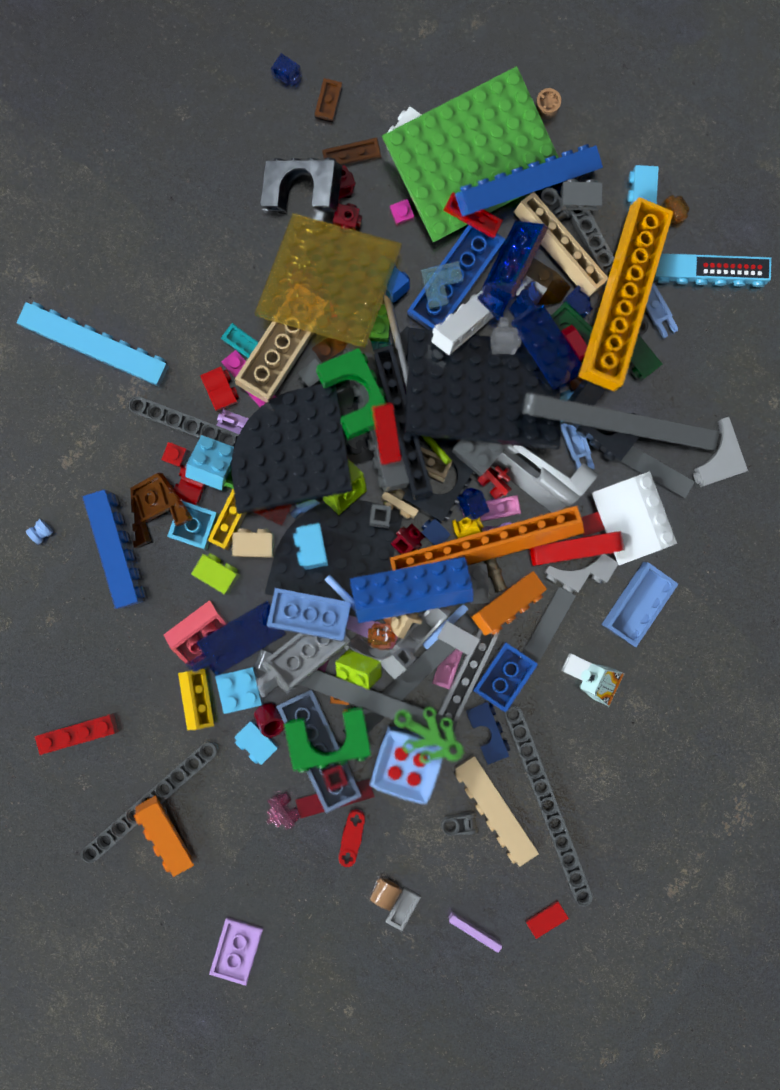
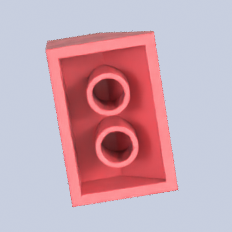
M209 600L166 632L164 637L174 653L192 669L237 634Z

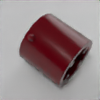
M267 703L255 710L254 719L263 736L268 738L275 737L284 730V722L276 705Z

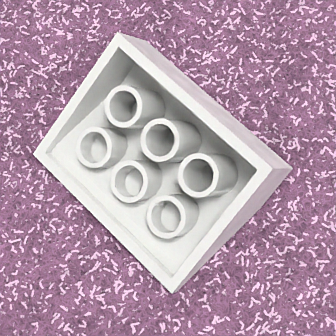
M650 471L592 493L606 533L622 532L625 550L614 552L618 565L677 544Z

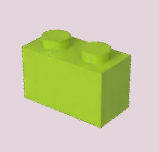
M348 649L336 661V676L370 689L382 677L381 661Z

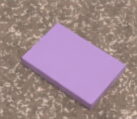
M226 917L209 975L247 985L263 928Z

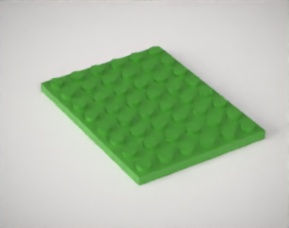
M517 66L382 135L433 242L467 225L465 222L443 211L452 192H461L460 187L469 184L472 187L478 186L477 182L486 178L489 179V182L495 180L494 176L504 172L506 176L512 174L511 170L522 167L523 170L528 169V164L537 161L540 164L546 163L545 159L556 155V158H559ZM517 198L485 208L484 210L490 213Z

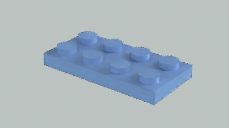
M275 588L267 627L344 642L351 602Z

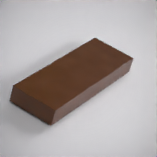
M377 137L322 150L324 159L334 158L342 166L382 157Z

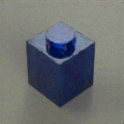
M468 488L463 491V494L457 496L465 517L475 520L489 512L481 490Z

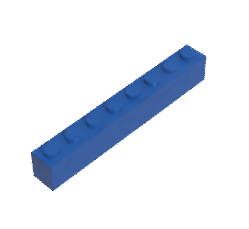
M589 144L578 147V152L575 153L572 150L563 152L560 158H556V155L545 159L546 163L540 164L537 161L528 164L529 168L525 170L522 167L511 170L512 174L507 176L505 172L494 176L495 180L490 182L488 178L478 181V186L472 187L471 184L460 187L461 192L456 193L455 196L461 215L465 216L603 168L597 145L590 148Z

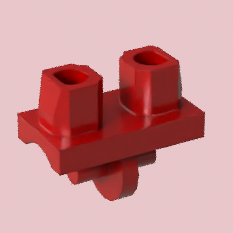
M499 465L495 470L490 466L477 479L482 486H485L490 481L495 485L489 492L494 499H498L502 495L505 496L512 490L507 484L511 480L506 474L510 471L508 467L503 471Z

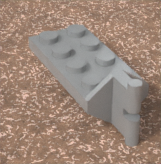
M298 633L262 662L268 673L257 680L260 695L266 697L277 686L281 687L286 693L290 692L348 645L350 639L345 635L343 642Z

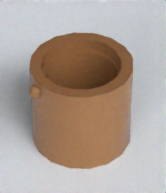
M546 88L538 94L535 107L541 119L550 120L557 115L561 105V96L552 88Z
M380 877L377 880L378 883L370 900L376 905L392 911L400 893H402V888L394 882Z

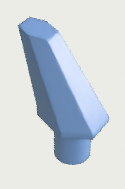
M312 499L295 503L296 507L290 514L296 519L301 512L304 514L318 505L319 502Z

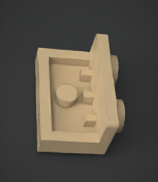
M401 489L385 492L382 495L381 501H383L384 506H391V510L393 508L400 510L399 514L407 519H410V517L414 519L419 511L402 500L406 492Z
M418 612L383 619L396 636L403 639L412 623L421 624L423 621L418 616Z

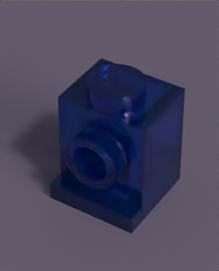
M282 53L271 67L272 76L276 77L278 74V78L285 83L297 84L302 76L300 65Z
M578 285L564 299L563 303L566 302L580 316L584 315L586 317L593 310L590 303L591 299L584 292H580L581 287Z

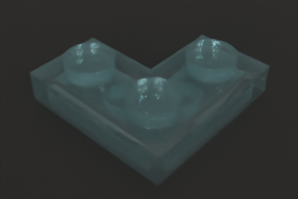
M459 261L421 270L429 309L448 305L445 286L463 282Z

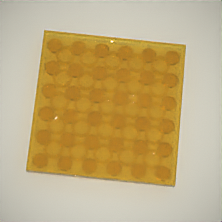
M293 213L257 305L255 316L366 348L400 254L402 243Z

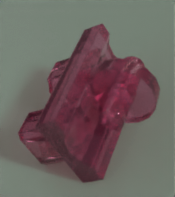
M285 793L267 800L272 808L266 811L270 817L266 820L267 824L273 822L276 827L283 824L286 830L295 826L294 823L301 816L295 808L288 813L283 807L290 802Z

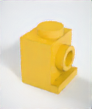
M475 514L465 517L458 522L456 519L452 520L458 539L480 533L482 528H484L481 518H476Z

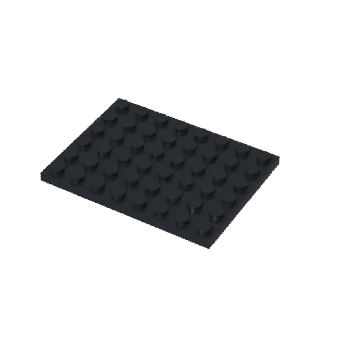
M409 328L405 434L560 449L561 421L523 414L526 393L560 399V350L554 344L472 335L453 353L448 355L432 343L433 330Z

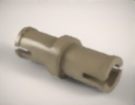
M496 558L486 560L485 564H487L489 572L488 577H491L496 593L506 590L507 587L501 574L503 571L502 568L499 569Z

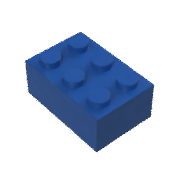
M504 642L473 687V691L506 713L538 664Z

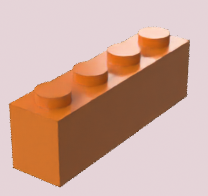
M532 571L471 618L485 636L489 633L495 635L503 629L501 626L503 623L509 624L516 619L515 614L517 612L522 614L530 608L528 605L530 602L536 603L543 598L542 593L547 588L536 573Z
M157 796L135 806V820L138 825L142 824L145 828L143 831L148 841L152 840L154 844L153 850L157 857H162V865L165 871H170L174 877L193 867L194 863L191 854Z

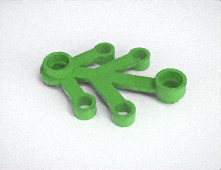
M428 707L423 712V717L428 722L429 730L412 721L408 711L400 710L397 712L394 719L397 726L408 727L425 738L416 741L407 740L403 745L404 752L412 753L415 749L433 745L442 748L434 752L423 751L420 755V761L423 764H428L431 760L443 757L451 761H457L462 757L464 749L459 742L455 741L451 719L444 718L440 722V728L445 731L446 742L440 738L435 720L436 712L433 708ZM431 711L433 716L428 717L426 712ZM404 717L406 719V722L401 723L399 721V718ZM447 721L450 726L444 727L443 722ZM406 744H411L413 749L408 750ZM450 749H456L457 753L451 754ZM423 755H429L430 759L424 760Z

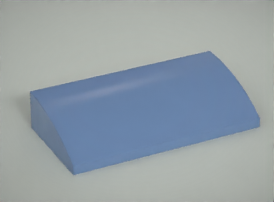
M643 561L601 625L629 644L637 647L678 586V583L652 564Z

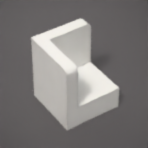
M569 653L561 671L582 680V672L588 670L592 663Z

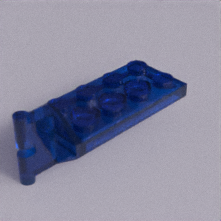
M515 221L481 288L483 293L478 295L477 300L486 309H489V312L499 321L504 318L503 312L508 302L515 297L548 230L545 224Z
M523 289L509 308L510 312L516 316L511 324L552 389L555 390L578 378L582 364L545 306L534 305L528 295V290Z
M265 601L196 641L201 655L188 661L186 667L193 672H198L208 665L214 675L217 676L286 634L284 630L267 627L271 607Z

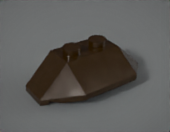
M507 246L497 261L503 288L535 308L560 304L571 288L556 271L526 252Z

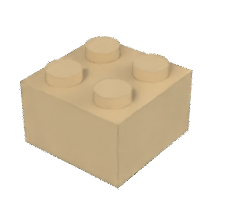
M238 529V533H233L234 557L274 558L275 534L270 533L269 529H257V533H251L250 529Z

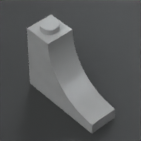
M729 417L718 421L720 436L713 456L704 465L694 469V479L697 484H700V487L748 471Z

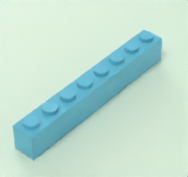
M36 302L32 304L25 303L17 320V324L21 327L160 387L169 367L164 363V358L157 355L154 358L148 356V352L141 348H137V350L130 348L131 344L123 340L116 342L112 340L113 336L104 332L100 335L95 332V328L86 324L82 327L78 325L77 320L70 317L66 320L60 317V313L52 309L49 312L43 310L44 306Z

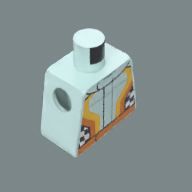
M592 663L589 669L584 670L581 674V679L583 680L581 689L592 699L609 707L624 673L609 666Z

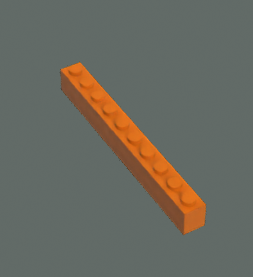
M574 506L390 557L392 570L465 557L466 564L471 565L583 534V523L578 507Z

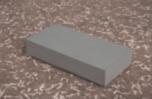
M446 621L437 637L471 657L481 641L479 638Z
M404 887L385 922L403 931L421 896Z

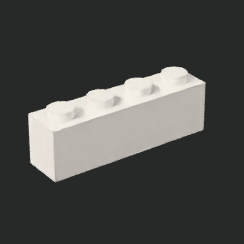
M481 290L477 295L473 294L466 304H461L454 314H449L442 324L439 323L435 326L432 343L450 355L496 316L500 302L484 290Z

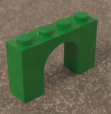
M360 348L316 366L317 376L324 389L345 380H354L361 383L368 392L369 401L363 408L341 417L340 423L348 440L375 429L372 406L386 404L384 391L381 387L377 386L376 375L373 370L369 369L367 365L369 363L365 353H361Z
M362 706L343 710L347 737L344 744L333 752L319 751L310 743L305 718L285 721L284 726L293 771L305 772L310 770L309 767L317 766L320 769L328 767L330 763L337 762V765L348 763V760L356 759V761L368 759V756H371V750Z

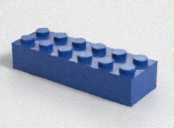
M468 225L407 310V315L428 330H433L439 323L442 324L449 314H454L503 247L506 239L498 233L494 238H491Z
M101 490L83 496L115 608H125L144 602L143 597H146L143 586L139 585L138 579H140L138 568H134L132 562L135 560L132 549L129 550L127 545L129 536L127 531H123L122 524H124L121 512L118 513L116 507L119 505L117 496L108 490Z
M465 557L350 579L358 623L474 601L473 588Z

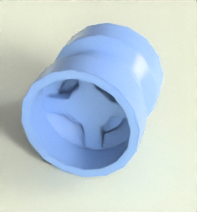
M40 518L36 521L34 527L26 530V533L33 542L40 545L43 542V538L50 536L53 531Z

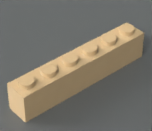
M533 192L520 202L514 211L515 215L584 295L589 298L608 281V277L536 193Z
M474 754L454 767L456 770L454 773L459 783L464 782L467 786L464 789L470 799L474 797L478 803L475 807L481 815L485 814L488 818L486 823L490 830H496L499 837H497V840L502 848L506 846L510 853L507 855L512 863L515 864L517 862L520 867L539 854Z

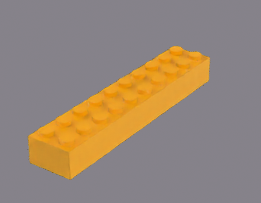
M641 197L630 205L579 378L612 391L623 385L673 211Z

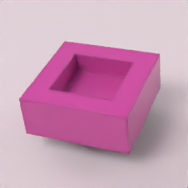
M408 199L390 205L396 225L414 219Z

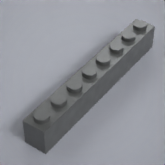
M370 338L347 342L343 353L346 354L360 348L361 353H365L369 363L367 365L369 369L373 370L376 375L377 386L383 389ZM354 381L353 391L355 397L358 396L360 402L358 403L359 410L368 403L369 395L361 383ZM376 430L369 431L368 447L370 451L373 450V465L379 472V486L383 487L384 493L406 488L409 480L401 450V461L382 465Z

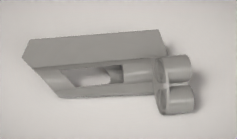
M508 445L492 463L493 467L496 468L499 465L503 471L508 467L510 471L506 474L511 478V481L551 513L573 505L599 475L583 463L570 478L524 446ZM521 453L541 469V474L516 454Z

